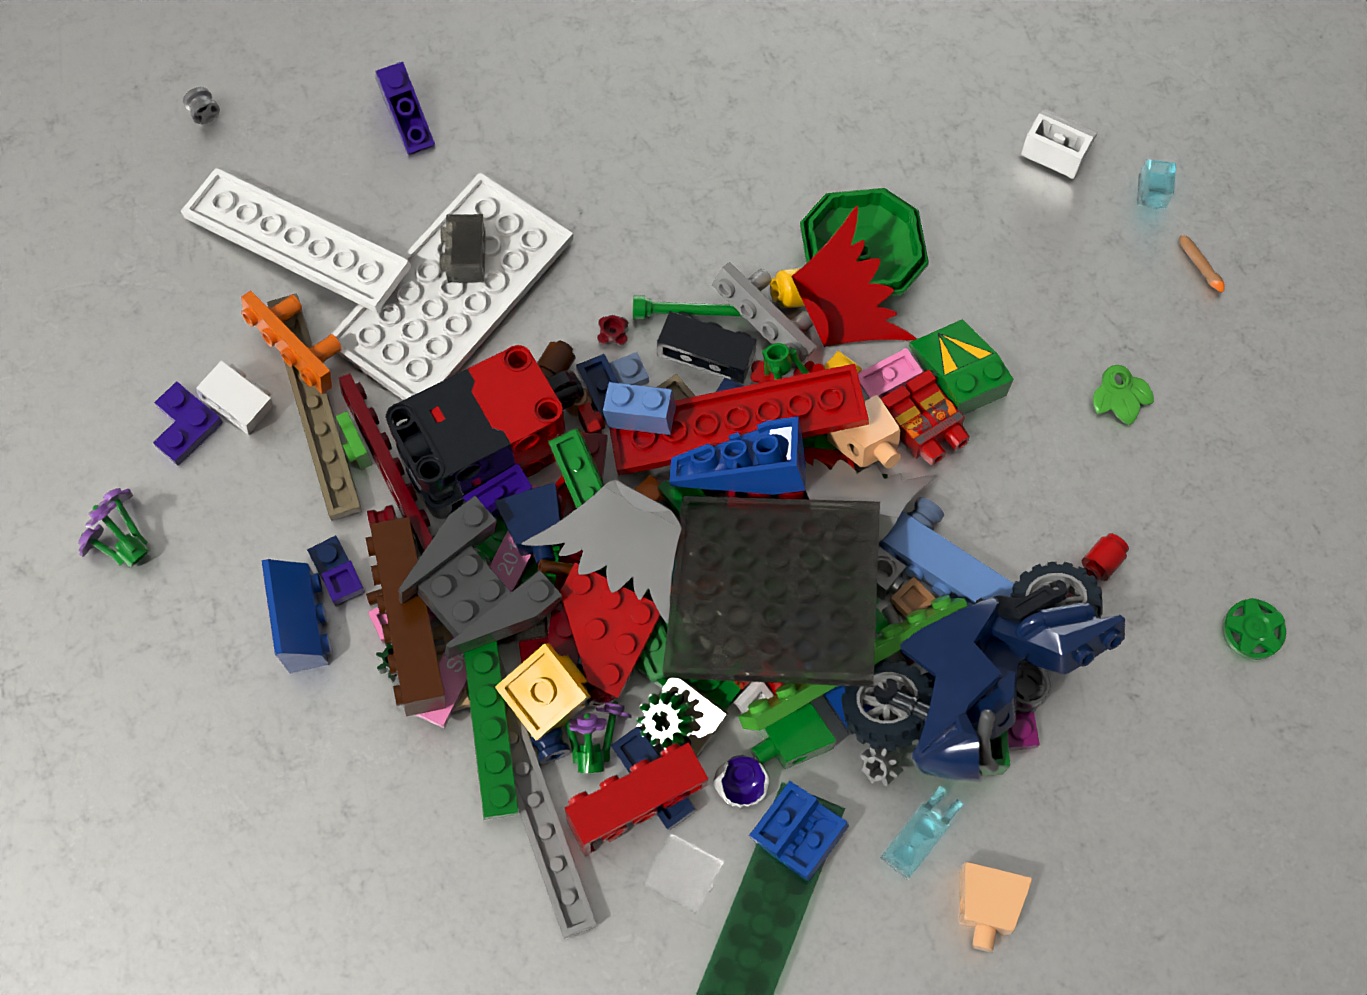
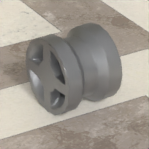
M205 87L193 88L183 98L184 106L191 112L190 115L197 124H207L216 119L220 113L217 102L212 100L210 91Z

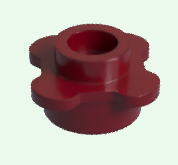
M616 315L600 318L598 321L600 326V334L597 336L598 342L602 345L607 343L624 345L627 342V336L625 335V329L628 327L627 319ZM615 329L616 332L611 333L610 330Z

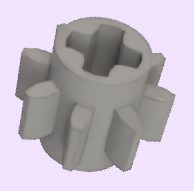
M880 747L879 750L870 748L860 755L865 760L863 768L860 770L871 780V783L882 780L886 786L894 780V777H898L903 772L902 767L898 766L903 755L899 754L897 750L887 751L883 747Z

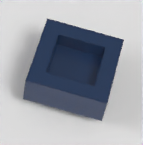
M336 535L307 549L321 579V573L349 561Z

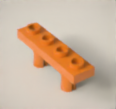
M252 291L241 296L243 307L241 314L246 323L251 327L255 326L261 332L264 341L270 347L275 346L280 351L283 360L288 366H295L300 371L302 379L309 387L314 386L321 394L331 389V373L323 362L342 351L338 339L330 334L311 348L306 347L284 324L288 319L302 312L301 303L292 294L272 308L267 307Z

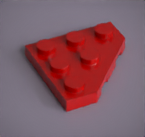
M575 562L560 593L585 676L589 684L616 698H620L661 615L653 601L645 597L639 600L635 592L623 586L618 591L612 593L608 587L607 578L596 572L579 575V564Z

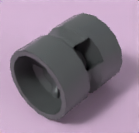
M1028 662L1020 663L1017 671L1016 714L1034 712L1050 690V680L1045 670Z

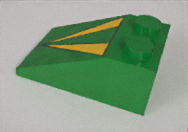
M963 319L909 342V347L924 372L928 369L936 378L935 383L946 398L951 400L957 411H960L963 415L1007 396L1014 380L1000 356Z

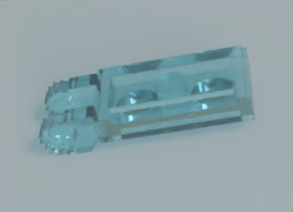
M939 786L926 804L923 803L880 857L906 880L910 878L949 828V822L963 805L957 799L956 802L949 806L943 818L935 813L932 808L942 800L946 792L941 786Z

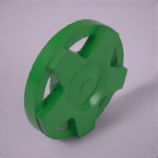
M1256 598L1245 599L1236 603L1226 613L1223 620V634L1228 645L1237 654L1248 659L1261 660L1272 656L1283 646L1286 638L1285 619L1281 612L1271 604ZM1243 607L1242 616H1232L1237 609ZM1261 608L1266 610L1268 614H1264ZM1276 628H1278V632H1279L1278 638H1277V636L1274 634V630H1275ZM1231 631L1239 634V644L1234 640ZM1257 646L1267 650V652L1254 653L1253 651Z

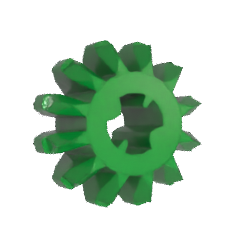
M669 690L661 691L660 696L655 693L649 695V704L643 703L640 705L639 709L646 716L638 717L636 722L646 725V729H643L640 735L644 737L651 734L650 745L656 746L661 741L663 749H666L672 743L683 744V735L689 736L692 734L693 730L686 723L694 722L696 717L686 715V710H689L692 704L688 702L680 705L682 694L676 693L671 698ZM665 713L669 714L667 720L671 723L667 726L664 725L665 719L661 716Z

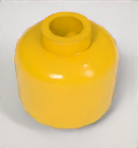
M801 268L780 270L775 275V278L771 280V297L781 308L805 307L791 277Z

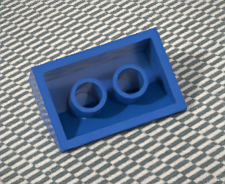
M272 559L261 560L275 655L289 673L329 665L327 654L332 653V646L329 635L323 632L322 623L327 622V615L324 604H319L317 593L322 592L319 573L314 574L308 563Z

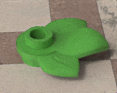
M1113 365L1104 371L1102 385L1097 388L1093 395V404L1097 414L1105 413L1112 409L1114 414L1127 425H1131L1136 420L1140 411V405H1150L1154 402L1153 392L1149 385L1141 378L1132 377L1131 372L1122 365ZM1115 375H1119L1121 377V385L1115 382Z

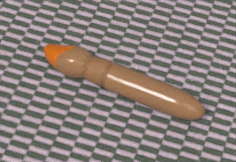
M1181 235L1179 241L1182 248L1203 276L1207 278V283L1218 292H1224L1225 285L1222 277L1215 273L1195 243L1186 235Z

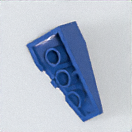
M799 417L765 421L757 424L758 429L741 436L736 432L728 436L730 440L715 446L705 444L672 457L670 485L674 487L772 495L805 491L806 462Z

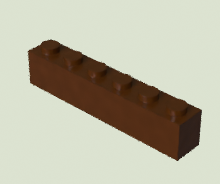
M409 517L370 524L372 536L365 538L369 557L376 556L377 565L371 566L374 586L381 584L383 594L376 595L379 614H387L388 624L382 625L385 645L392 644L394 654L387 655L391 675L398 674L400 684L393 686L396 705H404L406 717L445 709V695L427 605L417 593L403 604L399 601V588L418 561Z

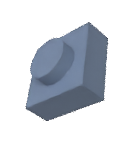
M637 352L609 363L619 383L638 386L649 383V376Z

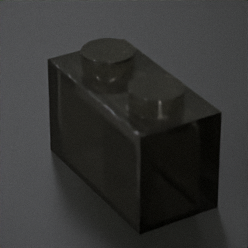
M483 214L446 215V227H441V244L445 245V253H440V271L446 272L448 283H485L486 227Z

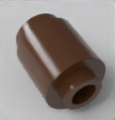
M561 340L557 342L551 341L537 361V364L546 379L562 371H568L576 356L573 353V348L568 343Z

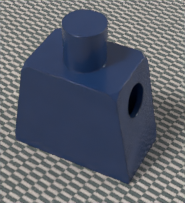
M554 482L495 501L499 514L521 556L533 553L537 565L540 559L556 560L552 547L560 544L543 546L522 545L524 541L562 520L560 498Z

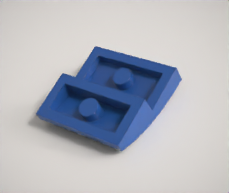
M789 781L749 836L777 860L809 882L849 828V824L846 820L821 805L816 797Z

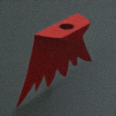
M856 206L832 238L809 262L791 276L825 348L836 344L868 340H916L917 338L908 331L886 321L897 315V312L888 308L877 307L894 291L893 288L886 285L869 283L879 267L880 259L872 258L856 261L865 243L864 240H861L851 245L858 217V206Z

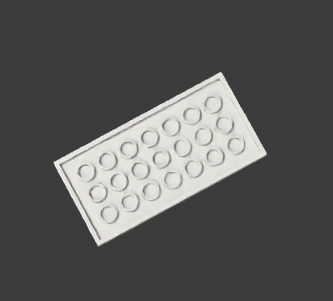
M479 173L402 256L409 260L411 268L379 312L376 313L358 304L332 332V335L338 339L342 347V351L337 354L403 400L455 375L573 241V233L493 180Z

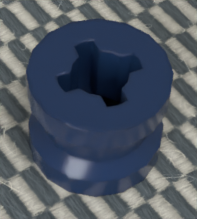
M562 727L552 729L541 740L536 741L533 736L530 737L532 745L538 748L537 758L540 764L557 761L571 752L569 745L562 739L564 734Z

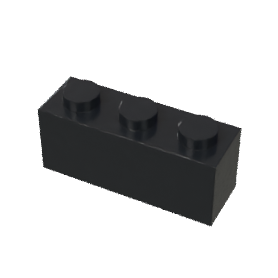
M669 311L657 340V356L744 384L756 353L757 339L752 338L745 332H733L724 329L721 325L714 322L706 323L694 319L687 313Z

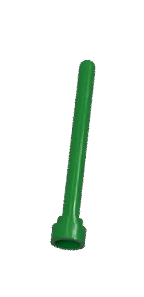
M633 295V319L645 320V317H651V314H669V311L700 316L743 317L731 304L652 302V299L646 298V295Z

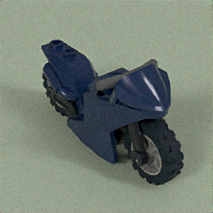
M1057 561L1047 562L1045 566H1041V564L1032 567V571H1025L1020 575L1019 582L1015 581L1011 597L1002 595L983 600L981 597L976 600V604L960 609L918 630L903 641L900 645L902 653L928 672L921 675L919 668L914 665L909 667L907 662L898 660L897 663H891V660H882L880 664L873 665L854 676L851 681L848 680L844 686L845 693H842V708L848 730L852 735L856 734V739L860 743H868L870 748L877 750L880 747L886 748L887 751L896 750V747L899 746L907 748L912 745V741L917 739L919 743L912 753V759L921 772L951 780L981 782L983 776L980 765L990 773H995L999 770V763L991 754L990 739L1000 736L1012 727L1016 720V685L1020 662L1024 660L1029 664L1060 674H1067L1080 666H1087L1096 656L1108 649H1115L1125 639V618L1122 615L1101 618L1103 613L1102 590L1100 586L1097 587L1096 578L1093 575L1089 576L1086 569L1080 566L1077 569L1073 567L1072 563L1064 562L1063 565L1057 564ZM1068 593H1071L1072 595L1075 596V597L1066 598ZM865 704L877 706L867 713L864 712Z

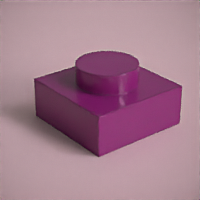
M1034 712L1016 714L1014 725L1007 730L1009 751L1038 748L1040 745Z

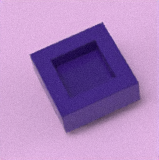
M351 560L321 573L335 606L365 592Z

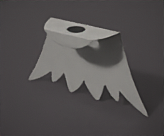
M814 459L813 466L806 462L805 490L810 500L813 521L819 533L879 543L891 531L910 500L924 486L933 481L937 475L902 481V474L899 473L884 479L878 466H871L857 473L848 463L839 460L829 470L821 461ZM847 516H856L861 521V527L857 531L845 529L842 527V520Z
M612 480L567 517L522 543V545L528 546L565 543L559 552V556H567L583 550L578 567L579 575L589 574L607 566V582L612 593L618 591L633 578L637 598L641 600L647 589H649L660 615L667 625H670L671 579L677 543L682 528L677 517L669 508L617 480Z

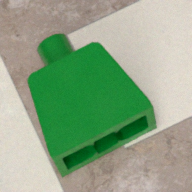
M811 702L759 731L764 740L750 748V751L755 760L762 765L776 757L782 767L788 769L832 750L837 740Z

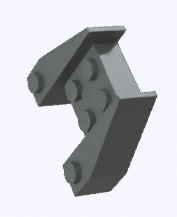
M476 496L472 497L447 517L399 588V601L401 604L417 593L455 637L446 644L445 655L448 659L534 627L559 606L562 597L561 593L541 571H538L511 593L474 549L494 534L496 519Z

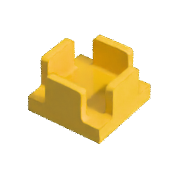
M549 643L543 644L495 686L536 741L541 740L552 729L563 726L586 706L584 702L591 697L583 687L587 683L585 676L569 656H559Z

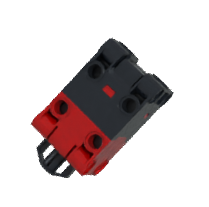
M514 345L399 403L393 404L387 410L385 418L391 435L396 442L401 461L415 490L420 494L432 516L444 519L466 503L463 498L464 495L518 463L526 477H530L541 469L557 462L548 442L566 433L563 410L572 406L578 397L582 398L584 390L578 377L572 371H562L546 379L530 350L522 345ZM408 419L399 424V426L396 425L400 420ZM447 498L446 501L443 502V503H440V504H435V503H433L434 500H435V501H441V500Z

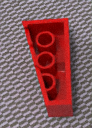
M679 743L673 744L661 752L662 757L652 762H649L648 759L642 760L630 768L631 773L619 779L618 775H614L599 784L601 789L589 795L587 791H584L568 800L570 805L564 807L566 821L585 857L596 851L593 847L594 843L601 839L603 842H612L622 836V833L628 829L627 824L633 822L634 825H641L658 813L657 807L663 805L664 809H668L707 786L709 779L689 743L681 747Z

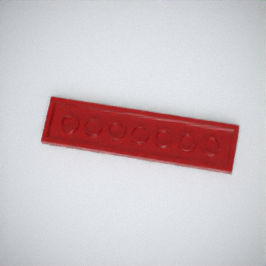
M850 364L675 400L676 409L670 435L609 428L616 470L618 476L669 466L671 465V458L705 444L712 446L730 440L729 435L736 432L740 436L757 430V424L769 420L798 416L802 438L869 425V418L856 365Z

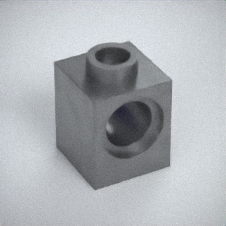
M874 543L856 565L853 573L860 580L866 576L879 590L875 595L884 600L889 592L894 595L904 584L905 579L902 575L906 566ZM877 569L885 570L889 577L881 579L873 571Z

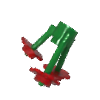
M774 343L762 351L764 361L757 360L752 363L751 370L753 373L751 374V380L762 383L782 379V376L790 371L792 362L797 366L793 376L825 370V367L820 363L814 364L813 361H808L804 365L799 359L796 349L789 350L787 345L783 343Z

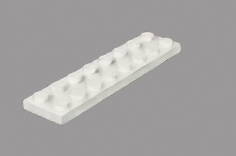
M218 168L214 169L181 210L184 218L376 313L379 312L411 268L409 260Z

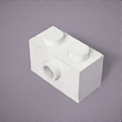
M220 361L196 387L198 396L202 401L249 435L273 408L270 397L271 393L260 383L256 382L253 385L245 379L246 374L236 365L231 364L228 366L223 361Z

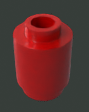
M1109 533L1106 537H1101L1084 556L1082 565L1087 570L1089 576L1093 575L1097 581H1107L1127 558L1126 553L1129 551V547L1121 537Z

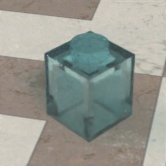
M1146 159L1138 178L1137 205L1147 206L1151 209L1167 208L1174 195L1176 163Z

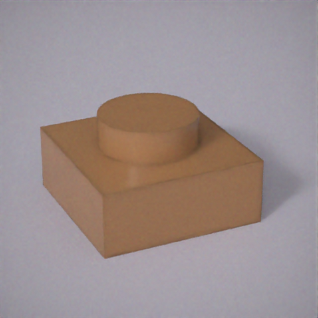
M913 577L890 597L889 602L906 618L913 611L919 609L926 610L931 607V601L936 598Z

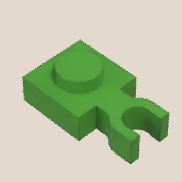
M348 412L337 415L336 419L348 442L342 446L349 461L356 460L361 470L371 466L372 463Z

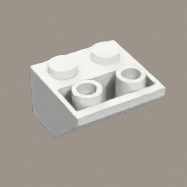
M1044 109L1038 114L1028 132L1020 155L1074 179L1098 132Z

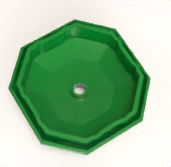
M886 188L826 193L800 222L806 263L832 238L852 210L858 206L857 224L851 245L864 240L862 252L867 255L859 256L856 261L879 258V267L869 283L882 284L893 288L894 291L890 296L904 295L929 265L919 210Z

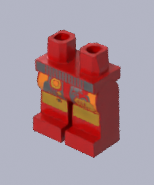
M928 369L907 382L906 387L904 385L882 397L881 400L900 428V440L910 449L913 457L917 459L922 456L933 466L946 455V451L940 445L942 442L947 440L954 450H959L967 445L970 436L963 427L965 417L960 411H957L951 400L946 398L935 383V376Z

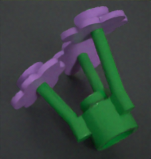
M116 488L103 496L104 500L99 505L93 506V510L88 514L91 519L85 524L87 527H91L102 520L119 539L114 545L118 551H114L98 540L104 531L102 525L98 524L94 530L88 528L81 534L78 542L81 545L79 548L80 556L84 557L90 549L96 547L112 557L119 566L126 563L129 567H132L150 551L145 546L148 542L140 534L122 504L133 496L130 489L122 491L121 488ZM115 507L132 535L130 533L125 535L108 516Z
M617 701L612 703L605 702L604 708L596 707L595 711L609 714L608 723L606 719L597 718V715L592 713L580 714L577 716V719L571 718L565 723L572 748L573 763H577L578 773L603 772L604 762H610V746L616 716L632 717L631 714L624 713L625 706L618 705ZM607 724L603 747L600 750V743H592V733L595 730L605 729ZM575 731L584 733L585 744H580V749Z

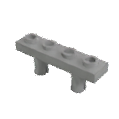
M731 262L723 266L711 285L771 344L783 343L787 345L789 350L796 349L799 359L804 364L817 348L804 334L814 325L808 312L802 311L790 321L760 291L771 283V276L766 270L759 269L747 279Z

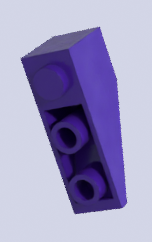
M402 61L376 70V81L407 154L409 155L435 146L404 62Z

